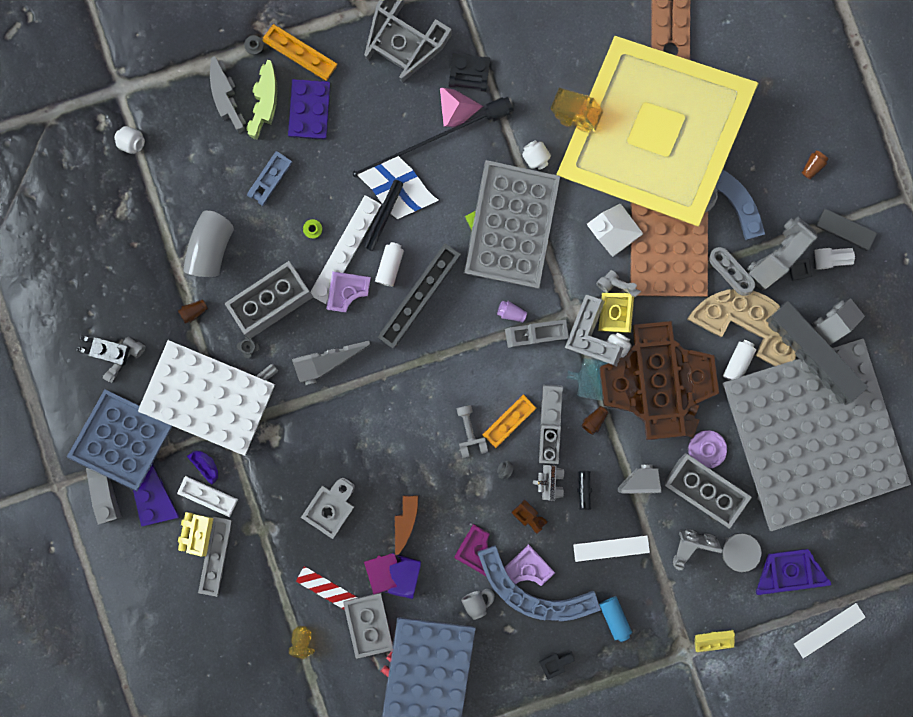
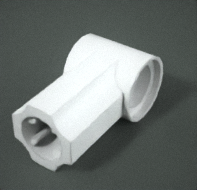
M823 248L814 250L816 269L833 268V266L854 264L855 254L853 248L835 250Z

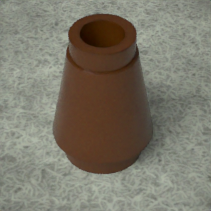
M202 299L181 306L178 312L186 324L193 322L208 308Z
M599 406V408L583 420L582 427L591 435H594L595 432L598 433L609 412L602 406Z

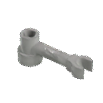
M612 270L596 282L597 286L605 293H608L614 286L625 290L633 297H636L641 292L635 288L637 286L635 283H626L619 280V276Z
M127 337L122 345L130 347L128 357L131 354L135 358H139L146 348L144 344L139 341L136 342L130 337ZM114 363L104 374L103 379L112 383L122 365Z

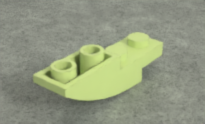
M267 60L266 65H262L260 69L261 78L259 82L255 83L253 88L254 96L260 102L255 104L253 110L255 115L253 120L249 121L247 131L248 135L254 139H258L264 122L272 124L275 114L277 80L274 66L270 60Z

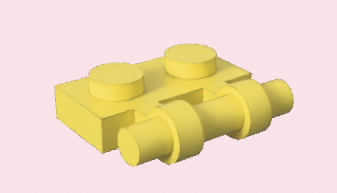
M185 512V517L181 522L183 526L181 536L178 538V550L198 556H206L213 518Z

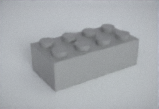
M288 261L224 304L244 335L251 339L312 299L313 295L294 266Z

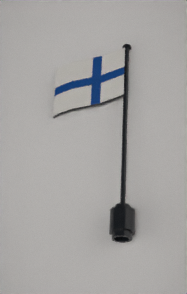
M508 97L496 99L486 104L487 108L484 109V114L357 172L354 170L353 176L356 178L360 177L373 190L382 204L395 179L401 181L403 187L391 211L395 218L400 219L439 200L426 189L416 173L399 156L485 117L488 120L492 119L493 122L510 115V112L514 111Z

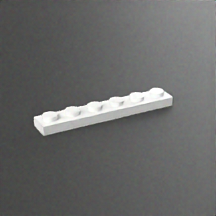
M366 195L363 197L311 290V294L315 299L327 304L332 271L345 272L382 204Z

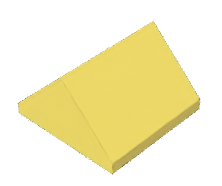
M602 293L601 300L605 301L600 313L598 331L630 333L634 297L629 293Z

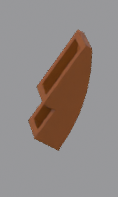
M403 495V515H395V555L400 554L412 532L418 510L419 495Z

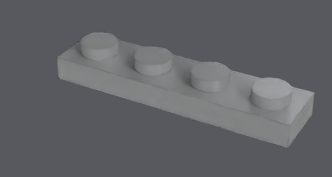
M213 517L207 555L204 559L198 593L216 597L219 594L233 520Z

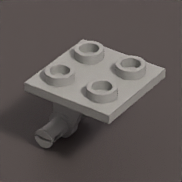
M690 529L680 530L681 540L677 555L673 558V565L677 570H683L684 564L696 548L721 553L722 548L718 539L711 534L699 535L696 531Z

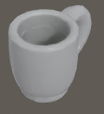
M485 589L481 592L474 591L469 593L461 601L468 615L473 620H476L487 614L486 608L493 603L495 596L491 589ZM483 594H486L488 597L487 604H485L482 597Z

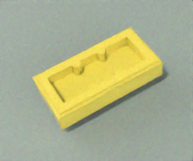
M734 631L695 635L696 652L734 648Z

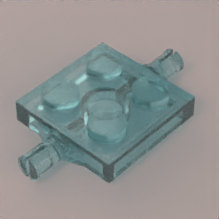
M583 358L582 368L579 373L567 372L569 374L567 379L578 380L577 396L603 401L599 367L607 363Z

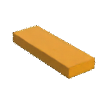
M523 394L482 435L497 448L536 407Z

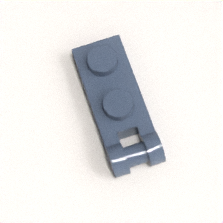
M276 151L248 191L247 196L251 199L255 198L260 205L264 206L293 162ZM260 187L265 189L263 194L258 192Z

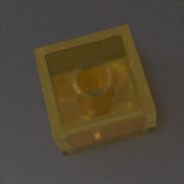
M562 88L558 89L551 106L555 117L561 121L562 125L567 127L574 125L583 132H588V130L595 132L604 112L594 98Z

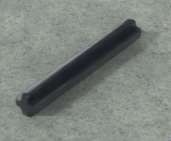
M396 179L393 181L367 237L364 248L370 251L374 250L403 187L401 181Z

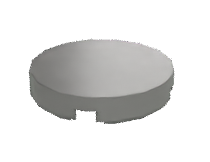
M743 533L734 534L724 544L722 549L723 560L734 571H750L760 562L761 547L757 540L750 535Z

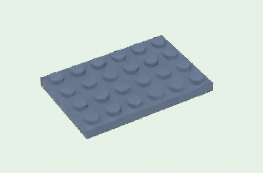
M397 617L382 717H462L475 627Z

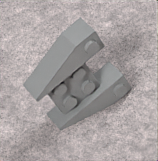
M379 0L376 5L364 56L369 61L373 53L377 52L404 70L399 78L400 81L404 82L443 50L452 35V29L435 19L426 35L397 18L404 5V0Z
M799 216L794 220L792 218L789 219L784 225L786 229L783 231V234L786 238L781 243L783 245L782 248L776 249L772 254L757 262L753 261L747 267L748 274L754 279L755 285L759 289H767L787 273L806 248L817 239L816 231Z

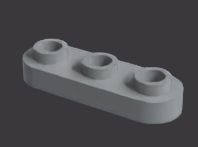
M721 247L713 249L709 257L712 266L738 294L743 296L751 294L755 287L754 279L726 249ZM719 257L722 261H717L716 258ZM732 271L734 275H730L728 272ZM741 285L747 286V289H743Z

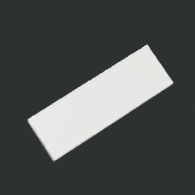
M188 476L184 477L177 493L228 517H231L238 501L237 498Z

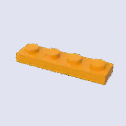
M274 24L263 37L264 43L325 81L329 79L337 68V63Z

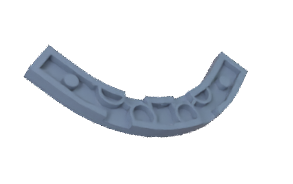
M722 170L716 188L717 191L728 198V201L735 209L745 240L765 235L757 206L752 197L737 179Z
M496 545L477 551L487 579L495 592L509 606L524 615L540 620L567 621L601 610L594 591L571 599L556 601L532 596L519 588L508 576Z

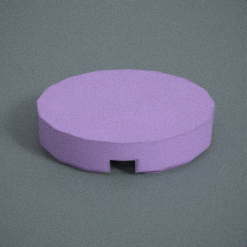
M710 430L701 431L690 440L688 452L691 457L706 467L715 468L725 460L727 444L724 438L717 432Z

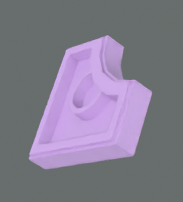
M332 271L326 309L347 312L348 306L353 300L368 296L371 277Z
M529 544L504 567L508 576L515 584L520 581L530 580L542 586L555 574Z

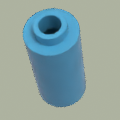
M617 596L599 603L614 640L623 642L629 639L632 630Z

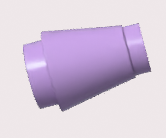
M502 301L497 315L501 316L502 319L524 322L527 312L510 301Z

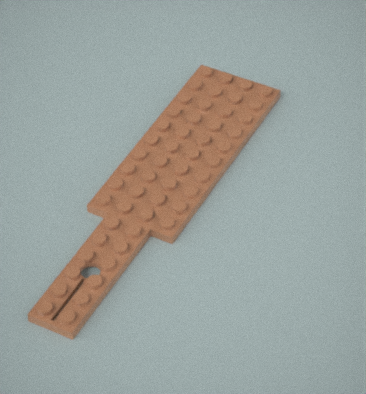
M651 0V48L663 51L666 44L672 43L678 48L676 56L690 60V0ZM631 203V218L643 232L642 236L631 243L630 283H635L637 285L635 288L641 291L637 296L707 297L708 211L704 213L698 227Z

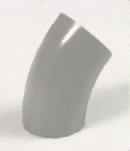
M206 210L202 212L187 247L183 269L185 273L200 277L220 275L224 251L234 231L233 225L229 220L213 211Z

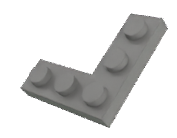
M585 295L565 348L617 366L624 348L591 337L605 301Z

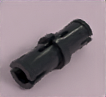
M578 471L579 488H577V492H579V510H584V502H586V510H591V471H585V479L584 471Z

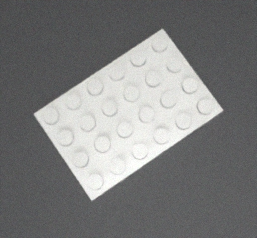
M168 340L138 412L246 456L275 384Z

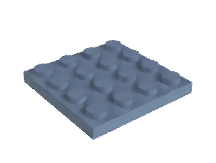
M104 389L67 458L138 492L173 426L138 412L139 405Z

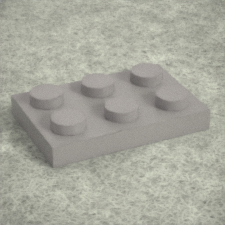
M381 592L343 601L356 659L391 651L393 649V642Z

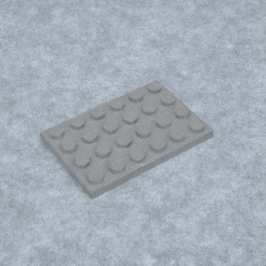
M488 160L485 161L464 274L539 289L560 176Z

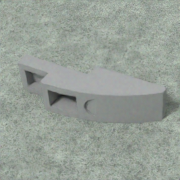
M214 56L211 58L210 83L213 98L223 120L230 118L240 134L246 131L244 127L246 121L241 113L237 114L235 108L238 106L233 97H230L235 94L233 88L236 86L231 77H226L224 71L227 69L222 60L218 61Z
M543 384L539 463H559L562 385Z

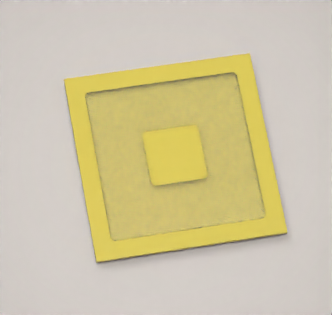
M614 36L556 175L699 227L754 96L758 82Z

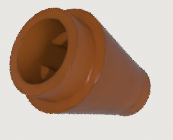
M816 150L814 153H811L801 174L811 180L812 177L827 165L828 158Z

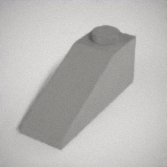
M86 468L92 507L98 525L121 518L110 478Z

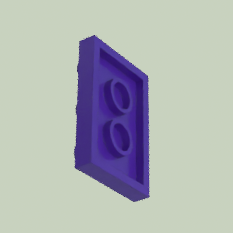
M292 79L288 137L327 140L330 82Z

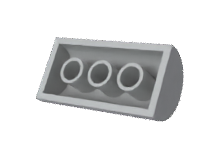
M687 453L678 460L665 481L667 488L729 529L751 499L750 495Z

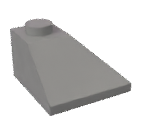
M653 464L641 465V468H636L618 487V492L661 493L658 469L653 468Z

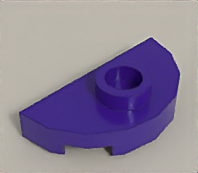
M194 451L187 455L188 459L211 485L217 481L218 470L210 456L201 451Z

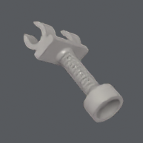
M472 406L456 408L458 416L463 418L468 441L459 443L462 458L470 457L467 445L479 443L481 454L487 453L485 437L476 439L473 434L470 414L473 412Z

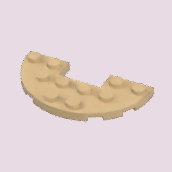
M734 289L721 291L702 301L695 307L687 319L719 337L723 336L731 321L763 338L755 354L756 357L773 366L795 360V351L782 341V337L777 332H774L766 321L780 306L759 292L753 291L751 294L743 296Z

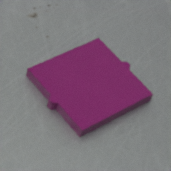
M392 553L385 556L378 555L377 558L364 562L373 594L397 587L391 578L389 566L398 563L396 556Z

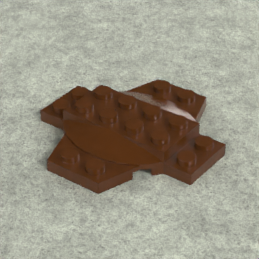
M672 321L633 325L635 345L629 350L627 355L619 359L617 366L607 363L599 367L603 405L633 412L644 422L646 440L686 436L684 416L688 413L690 407L719 394L714 355L683 349L674 340Z

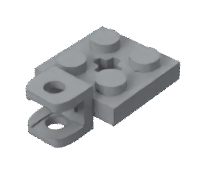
M344 477L340 478L331 490L322 485L301 518L333 539L355 507L347 501L353 493L355 485ZM341 485L346 486L347 490L343 491ZM323 508H332L331 512L333 515L325 517Z

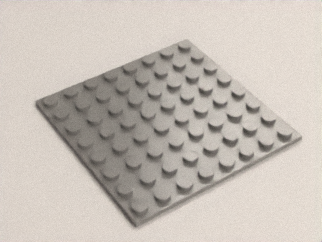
M864 338L832 348L868 386L860 396L848 405L840 403L836 399L835 394L830 389H827L822 384V380L809 370L808 365L800 359L723 382L770 531L911 485Z

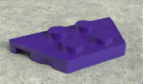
M809 549L769 553L756 589V594L762 595L831 586V582L827 579L819 564L814 560Z

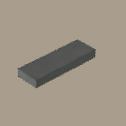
M823 209L815 226L866 251L870 249L877 234L827 209Z

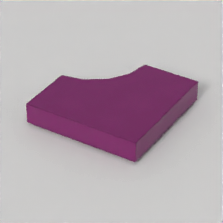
M473 524L454 558L486 576L477 551L488 548L487 541L490 533Z

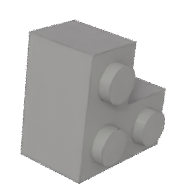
M850 298L846 302L843 300L833 306V309L826 313V318L819 317L812 325L816 332L831 345L851 332L865 315Z

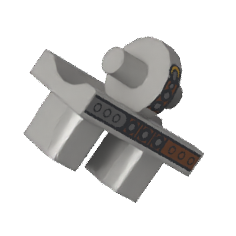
M543 465V473H539L538 480H533V484L538 485V492H542V500L555 501V498L563 497L564 489L563 487H556V479L564 478V469L556 468L553 465Z

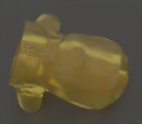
M298 626L293 630L291 640L293 646L289 648L290 656L307 659L308 655L315 652L314 649L308 648L312 638V632L308 627Z

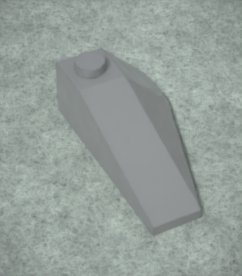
M370 341L345 346L343 349H331L323 354L314 353L292 359L300 383L305 382V385L317 383L316 379L323 377L371 346Z

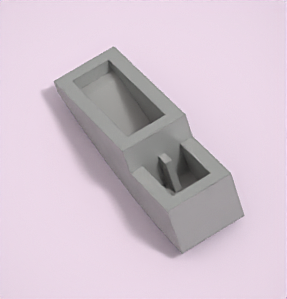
M566 320L505 329L508 348L569 339Z

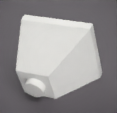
M621 203L602 212L587 224L612 257L643 235V232Z

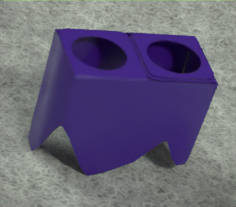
M397 555L402 562L389 566L391 578L397 587L390 588L385 593L413 599L421 561Z

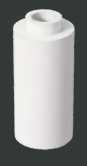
M391 242L390 245L385 246L375 282L390 287L394 286L404 253L401 245Z
M747 340L738 343L723 374L725 379L730 381L745 375L756 352L753 343Z

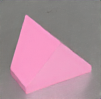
M440 88L443 123L446 127L454 128L466 122L483 107L454 89Z

